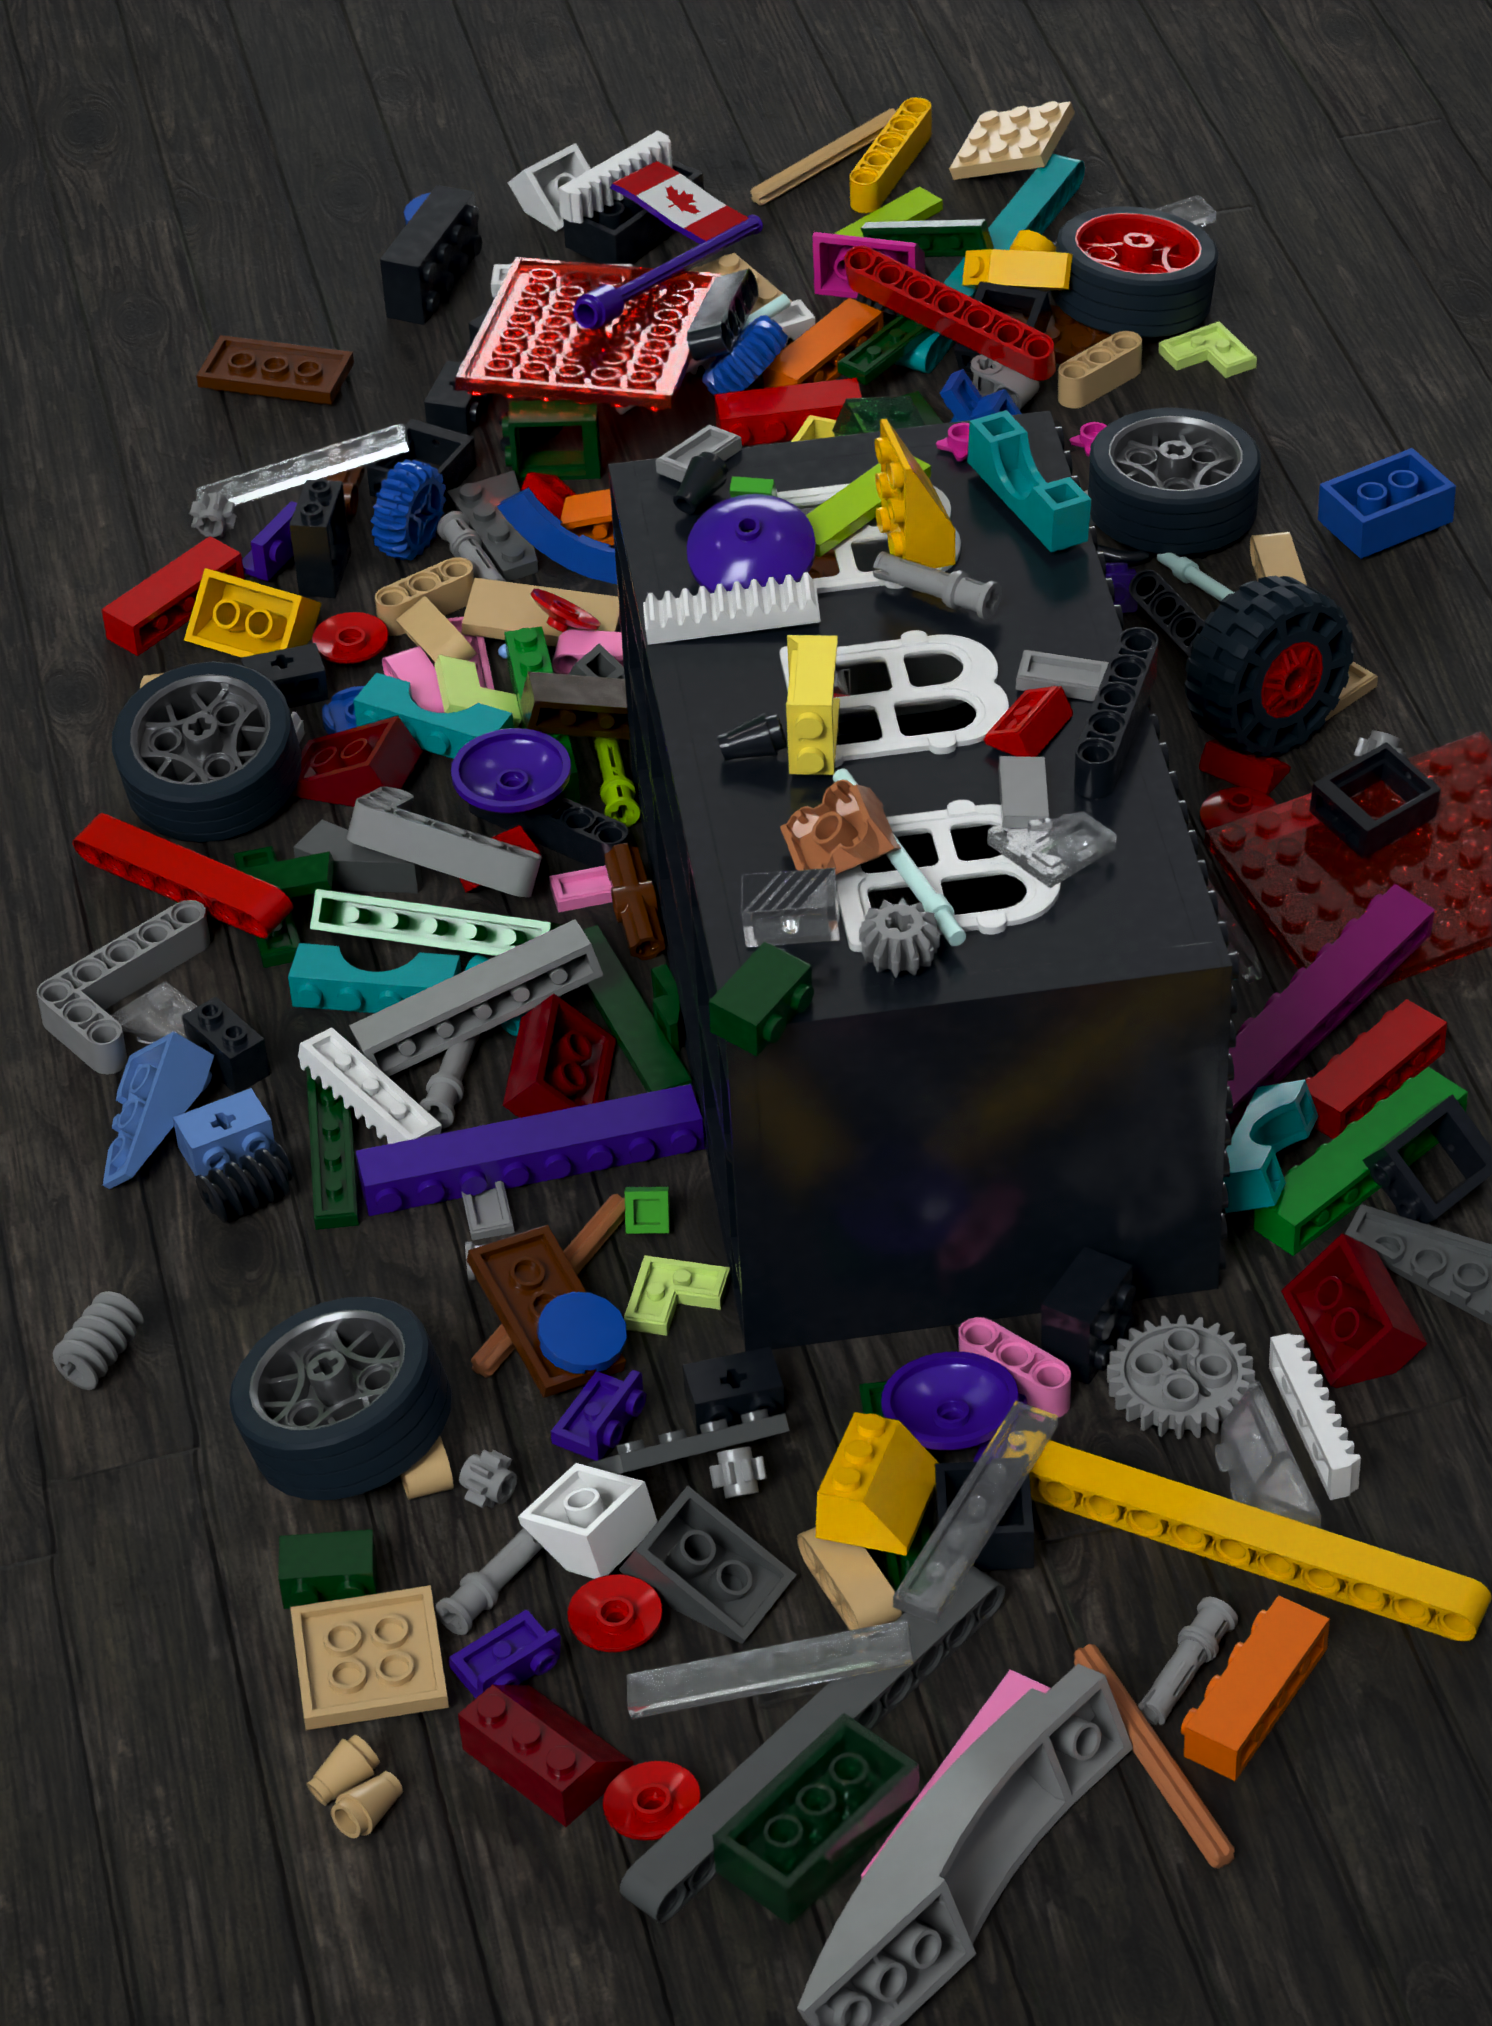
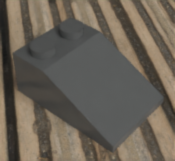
M688 1485L619 1569L622 1574L639 1578L652 1586L659 1595L663 1605L741 1644L748 1638L796 1576L792 1570Z

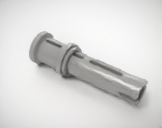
M453 511L444 515L438 522L437 532L443 540L450 543V551L454 557H461L471 561L475 578L507 582L481 548L482 538L477 531L469 528V520L465 514L460 511Z
M885 551L881 552L874 562L873 568L881 569V571H873L875 578L890 581L940 598L948 608L956 610L962 607L977 612L978 617L984 620H989L995 615L1001 602L1002 588L999 583L994 581L983 583L971 579L968 573L961 570L950 574L900 558Z
M480 1034L449 1047L438 1073L432 1075L427 1082L426 1090L428 1094L419 1105L442 1124L441 1129L449 1127L454 1121V1106L459 1103L464 1094L462 1079Z
M523 1528L479 1572L465 1575L461 1579V1587L450 1598H442L436 1604L435 1611L440 1622L457 1635L468 1633L472 1629V1621L483 1610H490L497 1604L498 1592L543 1546Z
M1204 1597L1197 1606L1198 1614L1191 1625L1184 1626L1179 1632V1646L1153 1683L1149 1692L1138 1704V1708L1149 1723L1153 1725L1157 1723L1163 1725L1172 1708L1180 1699L1200 1666L1216 1657L1219 1652V1642L1226 1632H1231L1238 1624L1236 1612L1224 1601L1215 1597Z

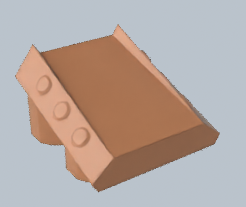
M838 780L827 788L823 795L822 804L814 808L809 806L800 808L791 815L787 823L780 826L796 870L805 871L800 880L802 881L810 870H819L805 886L806 888L825 869L833 870L824 880L901 849L882 808L884 805L871 788L858 784L853 785L848 780Z

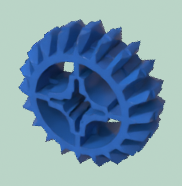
M767 315L760 316L752 323H749L741 331L732 351L716 356L715 360L705 370L702 382L708 387L707 390L714 396V394L743 391L748 388L766 370L769 364L774 361L775 357L785 346L788 336L782 330L783 328Z
M405 459L403 462H397L394 469L388 471L387 479L381 482L380 492L376 493L377 501L373 506L375 509L374 516L371 518V523L374 524L371 533L375 537L374 544L379 547L380 552L386 553L387 556L412 561L416 555L423 554L424 548L430 547L431 539L436 538L435 532L438 522L444 514L442 510L443 504L446 502V498L443 496L446 490L445 485L442 484L443 475L438 473L437 468L417 460L410 461Z

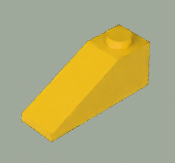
M1000 249L969 250L965 254L962 286L977 290L980 281L1025 289L1036 288L1040 291L1069 290L1072 254Z

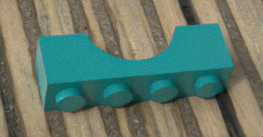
M1005 410L970 420L967 463L1050 552L1087 542L1091 498L1071 477L1049 483L1043 479L1031 454L1028 433L1015 418Z
M376 673L353 700L357 727L399 716L421 749L454 759L458 751L474 738L495 730L514 728L513 714L511 712L481 703L453 713L427 711L412 701L410 682Z
M299 943L288 980L292 1007L376 1013L462 971L460 955L419 952L410 962L399 968L383 972L365 971L350 965L343 958L339 946Z
M1305 1079L1257 1087L1242 1119L1231 1138V1145H1228L1225 1149L1230 1164V1176L1223 1178L1229 1199V1206L1225 1209L1226 1213L1275 1206L1286 1184L1275 1153L1295 1142L1308 1138L1318 1118V1113Z

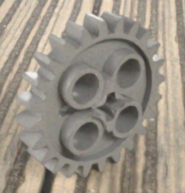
M1184 1315L1179 1316L1177 1324H1171L1166 1316H1161V1326L1155 1327L1146 1320L1144 1321L1143 1333L1130 1328L1129 1340L1120 1338L1117 1340V1351L1110 1352V1365H1107L1109 1397H1115L1116 1410L1126 1409V1420L1128 1422L1139 1417L1141 1418V1430L1143 1431L1154 1424L1158 1426V1436L1160 1437L1168 1429H1174L1177 1439H1181L1184 1430L1191 1429L1193 1435L1196 1438H1200L1202 1427L1206 1426L1213 1433H1218L1219 1420L1225 1424L1232 1425L1234 1424V1413L1242 1415L1245 1413V1404L1252 1401L1255 1383L1253 1357L1246 1356L1245 1343L1235 1344V1333L1233 1331L1221 1336L1219 1323H1215L1207 1329L1203 1327L1202 1317H1199L1191 1325L1187 1324Z

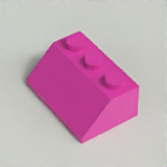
M814 232L812 235L815 294L857 298L858 293L848 285L844 256L847 251L856 246L870 247L925 274V252L917 243Z

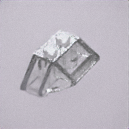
M1260 1380L1250 1381L1222 1423L1221 1444L1215 1446L1218 1466L1222 1472L1228 1471L1231 1478L1230 1488L1233 1500L1320 1528L1321 1513L1312 1498L1272 1411Z

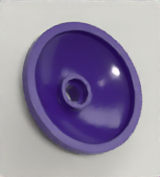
M766 494L739 495L717 503L697 520L687 542V559L690 571L698 584L705 586L710 594L715 592L717 584H722L726 591H731L734 582L737 581L740 582L744 589L749 588L752 579H756L761 587L766 586L769 577H774L779 585L783 584L786 575H791L795 582H800L803 573L810 571L816 553L814 531L806 515L794 504L782 498Z
M523 728L495 730L474 738L458 751L451 765L452 783L462 799L482 810L501 814L527 812L547 804L565 789L571 776V761L566 748L548 734Z
M955 1351L926 1355L905 1364L889 1378L881 1396L884 1418L899 1420L924 1448L937 1451L963 1450L989 1441L1012 1422L1019 1405L1016 1381L1004 1366L979 1354Z

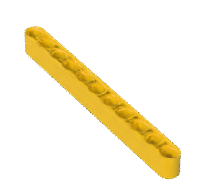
M1022 1433L1015 1436L1001 1460H1028L1031 1500L1453 1640L1463 1642L1470 1641L1475 1637L1492 1599L1488 1588L1473 1578L1033 1434Z

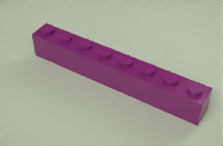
M1394 884L1384 895H1376L1368 905L1366 912L1358 920L1356 918L1351 919L1344 927L1341 936L1333 944L1326 943L1317 954L1315 961L1307 969L1304 967L1300 968L1291 979L1290 985L1281 994L1279 992L1274 993L1265 1004L1264 1010L1255 1019L1250 1017L1242 1024L1236 1036V1046L1229 1048L1234 1064V1080L1227 1081V1086L1230 1087L1233 1100V1112L1226 1114L1230 1129L1242 1119L1257 1087L1279 1084L1431 935L1435 914L1434 908L1397 884Z

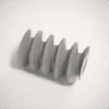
M108 1291L96 1295L92 1304L84 1310L82 1317L75 1321L72 1329L67 1331L63 1340L55 1346L53 1361L58 1371L73 1385L84 1390L94 1389L98 1384V1378L104 1377L108 1371V1366L116 1362L117 1354L124 1352L127 1342L135 1338L137 1333L135 1327H140L144 1324L141 1312L131 1300L122 1294Z

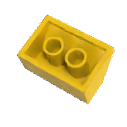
M205 568L184 641L241 658L306 645L312 638L322 603Z
M854 1412L817 1492L815 1538L907 1556L935 1491V1463L939 1462L899 1420L884 1418L877 1414Z

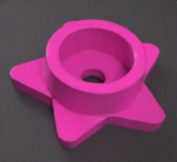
M1100 422L1086 423L1080 428V435L1070 438V443L1084 448L1086 455L1090 456L1091 444L1096 435L1106 425Z
M969 423L952 425L948 429V437L936 442L937 449L952 452L957 461L965 460L968 457Z

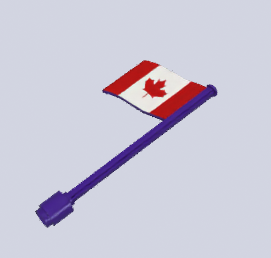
M658 161L613 182L610 189L636 202L666 225L700 245L617 289L611 285H601L582 295L574 306L575 320L580 326L589 329H597L613 321L622 314L625 302L752 234H759L763 229L761 218L753 214L746 217L711 196L679 172Z

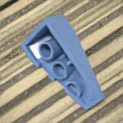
M173 1031L129 1056L117 1090L116 1101L123 1104L121 1114H117L113 1118L112 1129L118 1132V1137L108 1149L103 1186L111 1189L131 1179L174 1127L173 1117L185 1113L200 1093L209 1085L212 1077L210 1068L215 1055Z

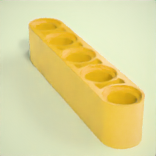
M916 97L905 100L850 173V206L854 211L870 213L880 208L932 135V107L927 99Z

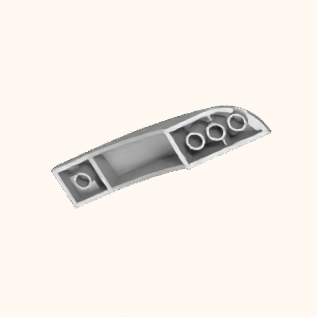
M1077 1664L1048 1692L1043 1693L1031 1688L995 1721L929 1789L872 1863L828 1937L797 2007L808 2026H900L976 1955L973 1943L989 1912L1021 1864L1065 1812L1133 1749L1105 1674Z

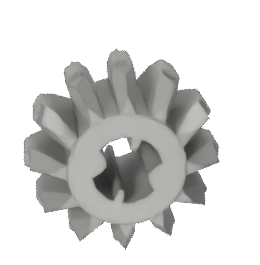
M902 897L898 904L892 905L884 899L880 909L868 908L865 921L861 923L859 928V941L862 945V954L865 962H873L877 973L891 969L896 978L900 971L907 970L915 976L919 966L930 967L934 954L937 953V948L940 945V934L937 931V921L934 913L925 912L922 902L909 906L904 897Z

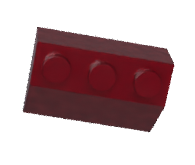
M553 993L521 1017L503 1106L515 1116L522 1118L603 1102L605 1100L616 1038Z
M1344 1233L1336 1238L1281 1290L1330 1386L1334 1388L1397 1373L1427 1345L1424 1336L1377 1251Z
M491 1685L458 1713L463 1750L565 1827L597 1801L617 1775L634 1766L632 1760L529 1685Z

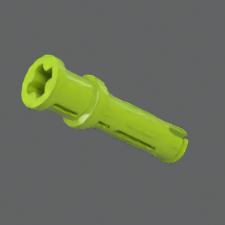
M597 737L595 739V749L604 782L600 788L601 799L606 805L604 814L622 822L626 827H630L639 819L640 809L638 803L634 800L636 793L634 783L625 774L618 743L619 739ZM619 807H621L622 818L618 814Z

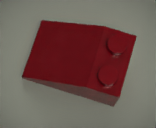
M399 716L309 740L301 752L302 770L296 789L291 797L354 807L357 798L379 787L401 789L407 777L414 771V765L420 757L422 749Z

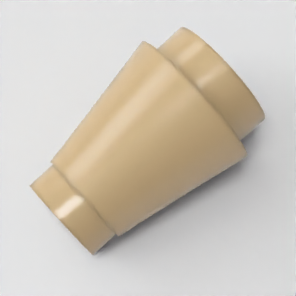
M354 1734L349 1740L341 1739L313 1778L307 1783V1787L314 1797L326 1806L340 1794L374 1776L373 1769L380 1764L379 1758L372 1748L358 1735Z
M385 1771L379 1776L340 1794L336 1799V1804L331 1809V1816L337 1828L350 1838L369 1835L397 1798L402 1795L403 1789L400 1781L392 1773Z

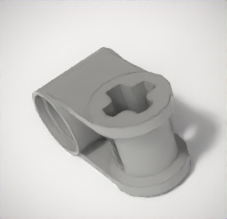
M982 354L977 355L971 361V371L974 373L972 383L982 397L1006 389L1018 409L1021 410L1039 391V381L1030 379Z

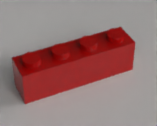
M857 378L714 394L717 427L740 436L742 446L792 441L809 415L864 426V403Z
M211 536L207 537L102 608L106 638L134 655L139 656L190 620L205 568L245 579L241 553Z
M1408 999L1393 1011H1387L1382 1016L1380 1022L1368 1032L1361 1033L1354 1043L1340 1055H1334L1327 1066L1314 1077L1306 1079L1318 1113V1118L1313 1128L1332 1139L1336 1138L1349 1123L1361 1119L1372 1110L1379 1100L1387 1099L1400 1089L1401 1085L1408 1078H1414L1445 1052L1447 1022Z

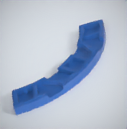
M529 487L502 500L497 506L507 521L522 537L553 561L585 577L617 585L615 548H611L610 544L594 540L583 534L579 537L561 526L562 521L554 516L536 498Z

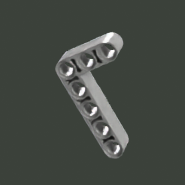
M383 786L356 799L346 837L348 841L510 895L531 897L542 858L539 854L410 812L414 796L401 789Z
M195 900L178 902L41 983L37 988V999L45 1029L94 1071L106 1075L121 1071L128 1061L122 1026L105 1009L201 953L209 946L211 941L205 906Z

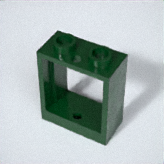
M597 398L510 401L509 416H502L503 438H510V445H505L506 467H512L515 471L517 481H524L527 473L531 472L556 475L560 480L601 479L602 454ZM582 425L584 450L523 451L521 427Z

